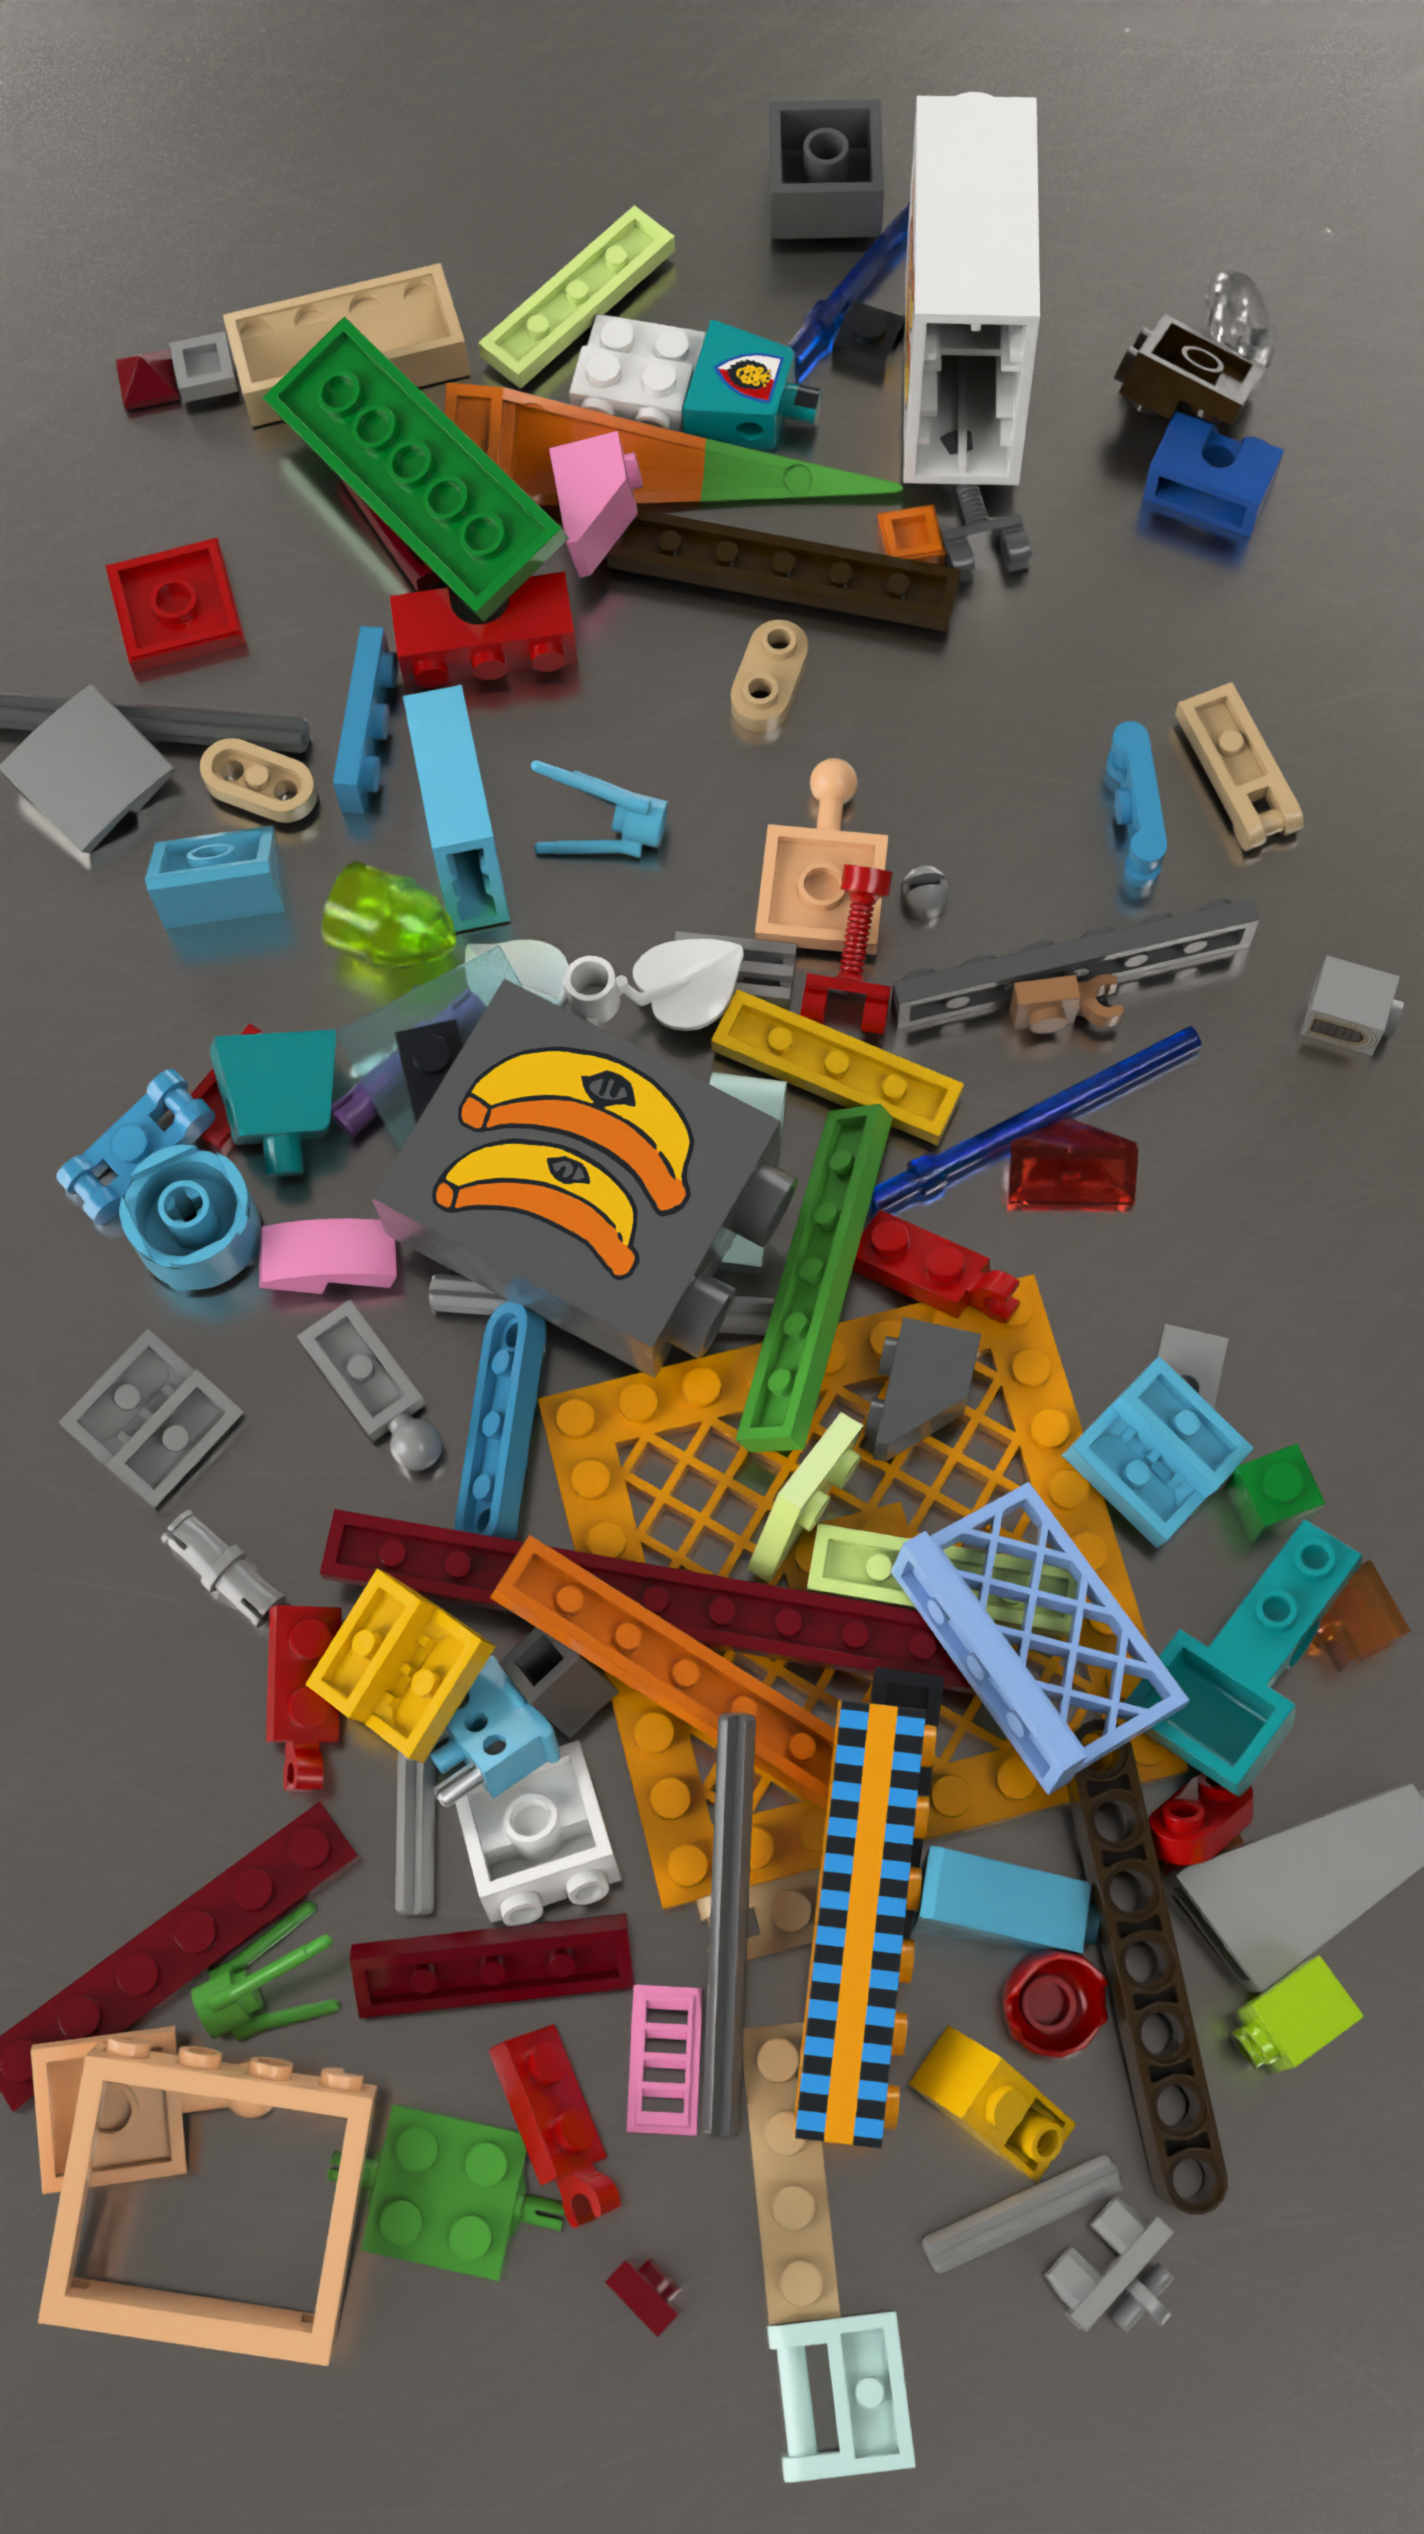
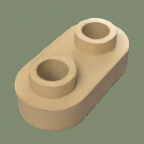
M772 620L759 626L752 634L731 689V712L735 721L741 727L752 732H768L776 729L786 720L808 663V639L798 625L786 620ZM785 643L788 646L783 649H775L770 644ZM757 690H763L770 695L766 698L758 699L751 694Z
M235 738L215 742L207 748L201 758L200 772L206 788L213 797L220 801L281 823L298 821L307 816L315 806L317 789L313 776L308 767L298 760ZM230 773H243L238 780H225ZM285 792L297 793L292 799L279 800V797Z

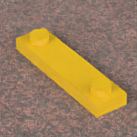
M738 989L711 1039V1051L780 1080L787 1081V1083L844 1107L852 1108L881 1104L893 1117L892 1127L937 1146L963 1093L964 1083Z

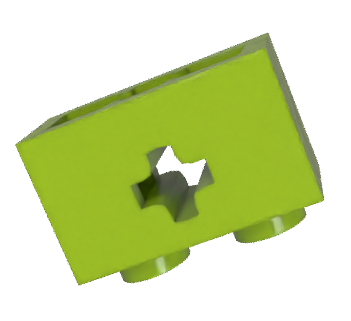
M1320 1955L1297 1965L1266 1991L1257 1993L1228 2015L1237 2028L1230 2033V2036L1239 2052L1253 2068L1257 2069L1263 2065L1270 2075L1297 2067L1365 2017Z

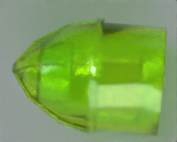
M355 860L346 865L337 877L330 891L323 914L322 940L325 946L367 961L372 967L377 969H384L385 967L407 969L429 963L439 957H444L457 947L453 920L439 900L416 884L414 878L406 875L397 876Z

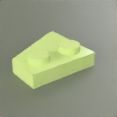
M840 1412L778 1493L747 1570L769 1583L804 1529L810 1532L814 1528L831 1497L827 1494L834 1485L841 1490L852 1476L861 1459V1455L853 1451V1448L864 1425Z

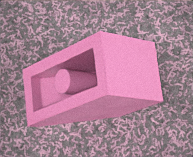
M617 431L549 448L563 528L569 538L566 544L579 578L590 576L638 514L634 490L643 488L639 463L635 452L624 453Z

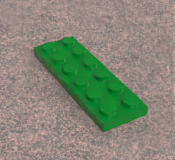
M345 316L263 397L270 408L483 622L569 539L563 529Z

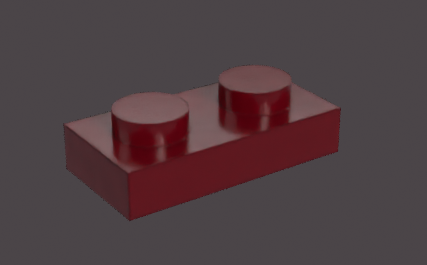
M633 2258L626 2259L605 2281L612 2291L657 2338L683 2311L673 2301L675 2296L681 2291V2288L652 2258L647 2259L641 2267Z

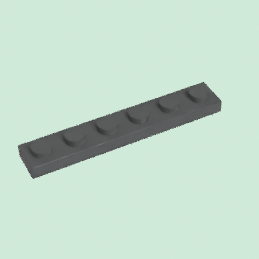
M1252 898L1233 903L1230 899H1218L1206 903L1194 912L1173 916L1171 913H1158L1145 918L1138 925L1114 930V928L1109 926L1098 927L1085 932L1079 939L1057 944L1051 940L1038 941L1027 945L1019 953L997 958L992 954H982L966 960L961 966L937 972L932 968H922L914 970L903 976L901 980L893 982L891 1011L896 1028L900 1029L1011 1003L1014 983L1071 975H1076L1077 982L1088 981L1102 974H1111L1118 978L1250 947L1260 919Z

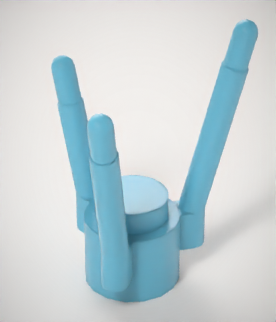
M539 760L531 763V769L536 773L617 804L612 822V831L622 833V839L537 842L534 846L536 853H622L640 858L643 845L654 848L659 847L667 819L669 801L630 792L580 771L570 772Z

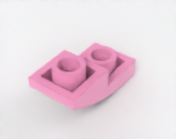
M352 1218L301 1220L262 1226L259 1231V1288L322 1294L328 1282L391 1288L397 1277L395 1239L386 1234L381 1220Z

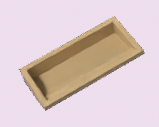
M441 263L224 314L223 319L252 427L282 420L265 402L263 397L344 316L417 387L471 375L465 340Z

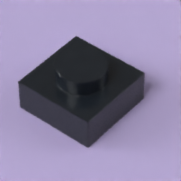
M853 300L832 344V358L885 375L903 336L905 317Z

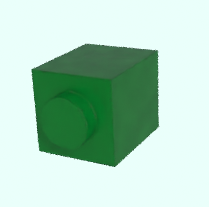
M1298 1443L1236 1466L1224 1486L1251 1546L1298 1528L1304 1519L1311 1523L1326 1504Z

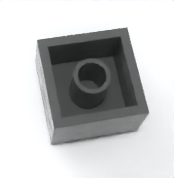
M881 99L769 102L771 239L882 236L884 174Z

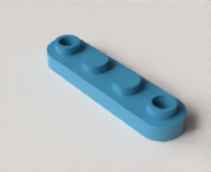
M511 1301L504 1302L492 1313L484 1331L454 1530L514 1540L519 1528V1511L524 1477L528 1466V1450L534 1410L537 1404V1389L543 1348L546 1343L545 1319L539 1317L531 1310Z

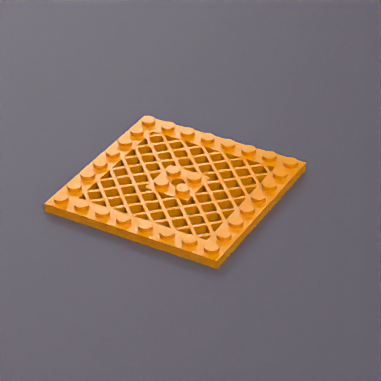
M1034 1274L1016 1278L1019 1280V1286L1011 1297L1019 1300L1020 1306L1007 1324L997 1322L986 1316L983 1312L968 1305L957 1319L922 1302L838 1323L818 1399L823 1398L813 1415L804 1450H792L788 1458L776 1451L748 1452L736 1441L738 1430L725 1423L742 1418L763 1342L701 1357L700 1359L697 1358L661 1367L656 1378L641 1372L537 1398L575 1551L646 1563L643 1548L669 1563L668 1567L716 1575L688 1559L703 1533L707 1532L733 1547L719 1573L716 1575L727 1578L732 1576L744 1554L750 1558L752 1557L756 1548V1544L752 1540L767 1515L769 1516L778 1493L800 1466L799 1462L812 1440L819 1441L827 1431L821 1425L836 1401L865 1417L861 1423L864 1426L853 1451L861 1455L858 1464L881 1476L882 1480L868 1503L833 1485L827 1495L831 1497L832 1501L854 1512V1514L819 1522L820 1524L911 1539L920 1534L918 1531L933 1506L960 1520L986 1506L995 1490L1006 1495L1019 1488L1020 1485L1003 1477L1018 1452L1027 1483L1029 1482L1149 1644L1104 1497L1061 1456L1083 1433V1429ZM903 1317L981 1334L976 1359L989 1356L992 1369L975 1361L972 1377L990 1387L976 1410L966 1405L964 1414L958 1417V1419L967 1423V1426L954 1448L929 1435L896 1455L891 1465L887 1462L873 1459V1454L861 1448L867 1436H864L871 1402L851 1391L886 1382L877 1397L885 1400L890 1377L878 1374L886 1336L899 1338ZM999 1392L1011 1430L986 1416ZM977 1429L1008 1446L994 1471L963 1454ZM698 1430L685 1451L662 1439ZM711 1433L740 1448L725 1474L696 1458ZM635 1445L621 1467L617 1450ZM915 1445L945 1461L931 1487L901 1471ZM649 1448L677 1463L661 1490L634 1475ZM751 1455L779 1470L765 1496L736 1481ZM955 1468L986 1484L972 1510L941 1493ZM688 1471L717 1486L701 1513L673 1497ZM892 1484L923 1500L909 1526L901 1502L879 1507ZM627 1487L653 1501L652 1506L638 1528ZM728 1493L757 1509L741 1536L712 1520ZM665 1509L693 1524L677 1552L649 1536ZM1024 1512L1013 1533L1000 1527L999 1536L1029 1543L1022 1539V1536L1031 1522L1030 1518ZM818 1523L810 1532L804 1529L775 1576L769 1583H766L767 1585L779 1586L783 1578H785L787 1588L807 1591ZM991 1524L979 1531L989 1533ZM1046 1541V1547L1052 1549ZM957 1542L952 1546L963 1548L965 1543ZM1086 1596L1085 1602L1091 1603V1601ZM1083 1618L1079 1646L1115 1655L1117 1637L1108 1624ZM1062 1638L1061 1641L1068 1642V1638ZM1010 1644L1017 1653L1018 1646ZM1028 1649L1026 1663L1043 1672L1038 1681L1049 1683L1052 1677L1062 1682L1064 1667L1059 1665L1062 1657L1052 1655L1051 1659L1035 1650ZM728 1650L723 1655V1658L731 1663H734L738 1656L767 1673L763 1683L772 1689L777 1680L808 1697L803 1708L811 1714L818 1704L837 1714L839 1699L825 1692L837 1670L825 1668L817 1684L813 1685L787 1670L785 1666L788 1661L776 1659L774 1662L767 1657ZM1127 1652L1126 1658L1132 1659L1130 1654ZM1082 1663L1086 1679L1074 1673L1072 1689L1108 1699L1112 1670ZM604 1670L605 1675L619 1691L611 1701L663 1912L696 1904L698 1899L711 1895L714 1824L711 1822L707 1803L715 1807V1792H713V1789L716 1786V1762L702 1784L690 1737L716 1753L717 1741ZM1123 1673L1119 1702L1124 1703L1142 1678ZM861 1674L873 1681V1676ZM872 1684L862 1699V1703H870ZM975 1694L963 1717L941 1705L939 1720L956 1730L941 1757L934 1756L929 1793L928 1826L923 1844L1071 1805L1066 1785L1047 1795L1008 1738L1004 1741L972 1722L982 1705V1701L977 1694ZM1078 1707L1070 1724L1067 1723L1071 1730L1080 1726L1088 1710ZM1097 1712L1098 1719H1105L1106 1714ZM1117 1717L1116 1724L1119 1726L1126 1722L1122 1718ZM1144 1733L1130 1740L1141 1786L1182 1776L1189 1771L1184 1760ZM1087 1734L1082 1739L1081 1744L1085 1747L1101 1736ZM964 1735L993 1750L988 1753L950 1762ZM1112 1752L1087 1767L1097 1772H1104L1111 1763ZM754 1765V1775L761 1780L753 1792L749 1886L819 1869L821 1866L826 1810ZM771 1785L799 1801L755 1813Z

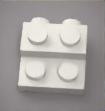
M596 314L588 346H582L569 392L570 404L684 433L683 406L706 332Z
M579 1740L559 1746L561 1753L558 1762L550 1763L547 1761L494 1799L481 1784L455 1802L479 1898L491 1924L501 1920L508 1926L530 1924L540 1918L543 1913V1906L567 1898L572 1903L578 1905L596 1902L608 1893L609 1884L622 1880Z

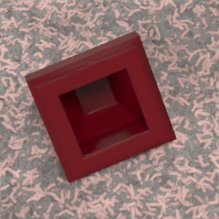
M171 349L115 359L125 410L181 400Z

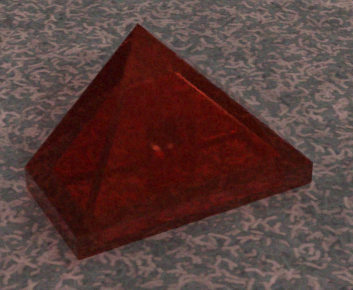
M1069 1117L1010 1141L1008 1204L1135 1205L1138 1143Z

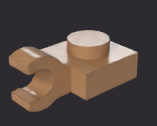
M1102 974L1088 981L1077 982L1076 975L1014 983L1009 1008L1013 1031L1030 1029L1034 1033L1055 1032L1067 1024L1074 1023L1076 1015L1085 1017L1090 1023L1099 1027H1112L1119 1024L1124 1014L1123 1005L1105 1007L1096 999L1100 995H1109L1116 992L1118 985L1117 976Z

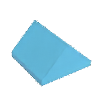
M274 825L155 842L145 882L147 891L165 929L285 912Z

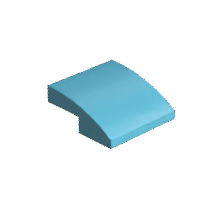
M1158 1356L1061 1456L1157 1549L1169 1540L1205 1498L1223 1484L1236 1466L1240 1465L1254 1447Z

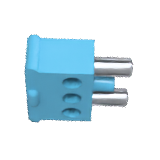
M490 1655L437 1741L439 1743L446 1738L448 1743L430 1754L434 1764L442 1774H445L462 1761L466 1763L465 1767L434 1787L435 1796L444 1807H449L481 1784L494 1799L547 1761L556 1763L560 1759L561 1752L552 1725L540 1712L529 1704L500 1667L499 1661L494 1655Z

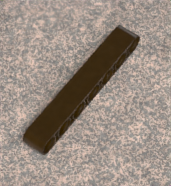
M1105 1719L1091 1720L1074 1728L1072 1732L1080 1743L1087 1734H1096L1102 1737ZM1129 1741L1112 1751L1111 1763L1104 1772H1097L1086 1767L1077 1772L1066 1786L1087 1882L1092 1883L1090 1897L1091 1901L1095 1904L1100 1920L1098 1934L1152 2183L1157 2194L1167 2204L1190 2215H1204L1215 2210L1224 2200L1228 2189V2177L1133 1748ZM1103 1802H1111L1118 1805L1124 1811L1127 1818V1829L1118 1841L1105 1839L1095 1826V1814ZM1122 1871L1133 1874L1142 1886L1140 1904L1129 1912L1119 1909L1110 1895L1112 1880ZM1140 1941L1149 1944L1154 1949L1158 1958V1967L1155 1974L1149 1980L1142 1983L1136 1981L1126 1968L1128 1950ZM1160 2012L1172 2024L1173 2039L1165 2051L1154 2054L1145 2047L1141 2036V2029L1144 2021L1150 2015ZM1172 2085H1179L1188 2096L1189 2110L1181 2122L1175 2125H1166L1158 2114L1157 2102L1160 2094L1166 2088ZM1189 2158H1196L1202 2164L1205 2171L1204 2185L1196 2195L1190 2198H1181L1175 2190L1173 2175L1181 2162Z

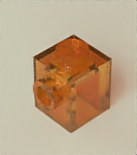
M1371 1560L1361 1564L1323 1616L1320 1627L1312 1641L1316 1648L1324 1647L1338 1673L1397 1645L1411 1632Z

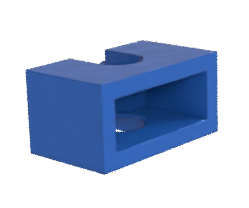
M1175 411L1150 464L1143 500L1251 538L1274 487L1284 449L1272 446L1258 437L1246 436L1241 442L1220 435L1217 427L1212 422L1201 417H1192Z

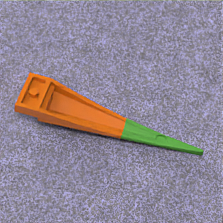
M446 382L444 414L542 509L560 508L549 448L615 431L618 432L624 453L635 452L639 463L643 488L634 490L636 505L898 494L903 491V487L897 482L710 440L505 387Z

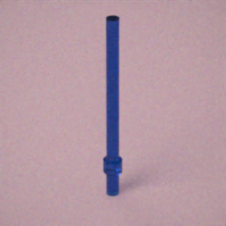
M910 201L826 300H818L803 317L804 326L787 345L795 352V368H798L820 341L827 342L840 328L843 322L842 315L850 307L852 301L857 299L908 238Z
M1188 1026L937 1155L930 1151L908 1162L906 1171L874 1187L870 1202L872 1208L878 1213L879 1210L883 1211L918 1192L922 1196H926L946 1186L947 1178L1200 1049L1202 1042L1199 1034L1192 1026Z

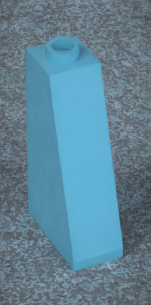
M462 685L403 696L432 851L451 933L510 921Z

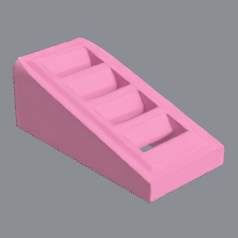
M634 1985L627 2132L697 2136L704 2006L703 1988ZM648 2009L688 2011L687 2024L648 2022ZM647 2038L687 2040L686 2054L646 2052ZM645 2067L684 2069L685 2083L644 2081ZM643 2097L684 2099V2112L643 2111Z

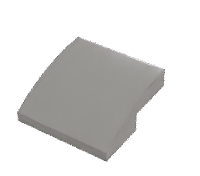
M91 684L48 717L0 765V770L80 852L88 854L91 853L128 811L138 812L177 770Z
M148 1328L64 1415L58 1424L155 1509L244 1414V1411L200 1371L194 1370Z

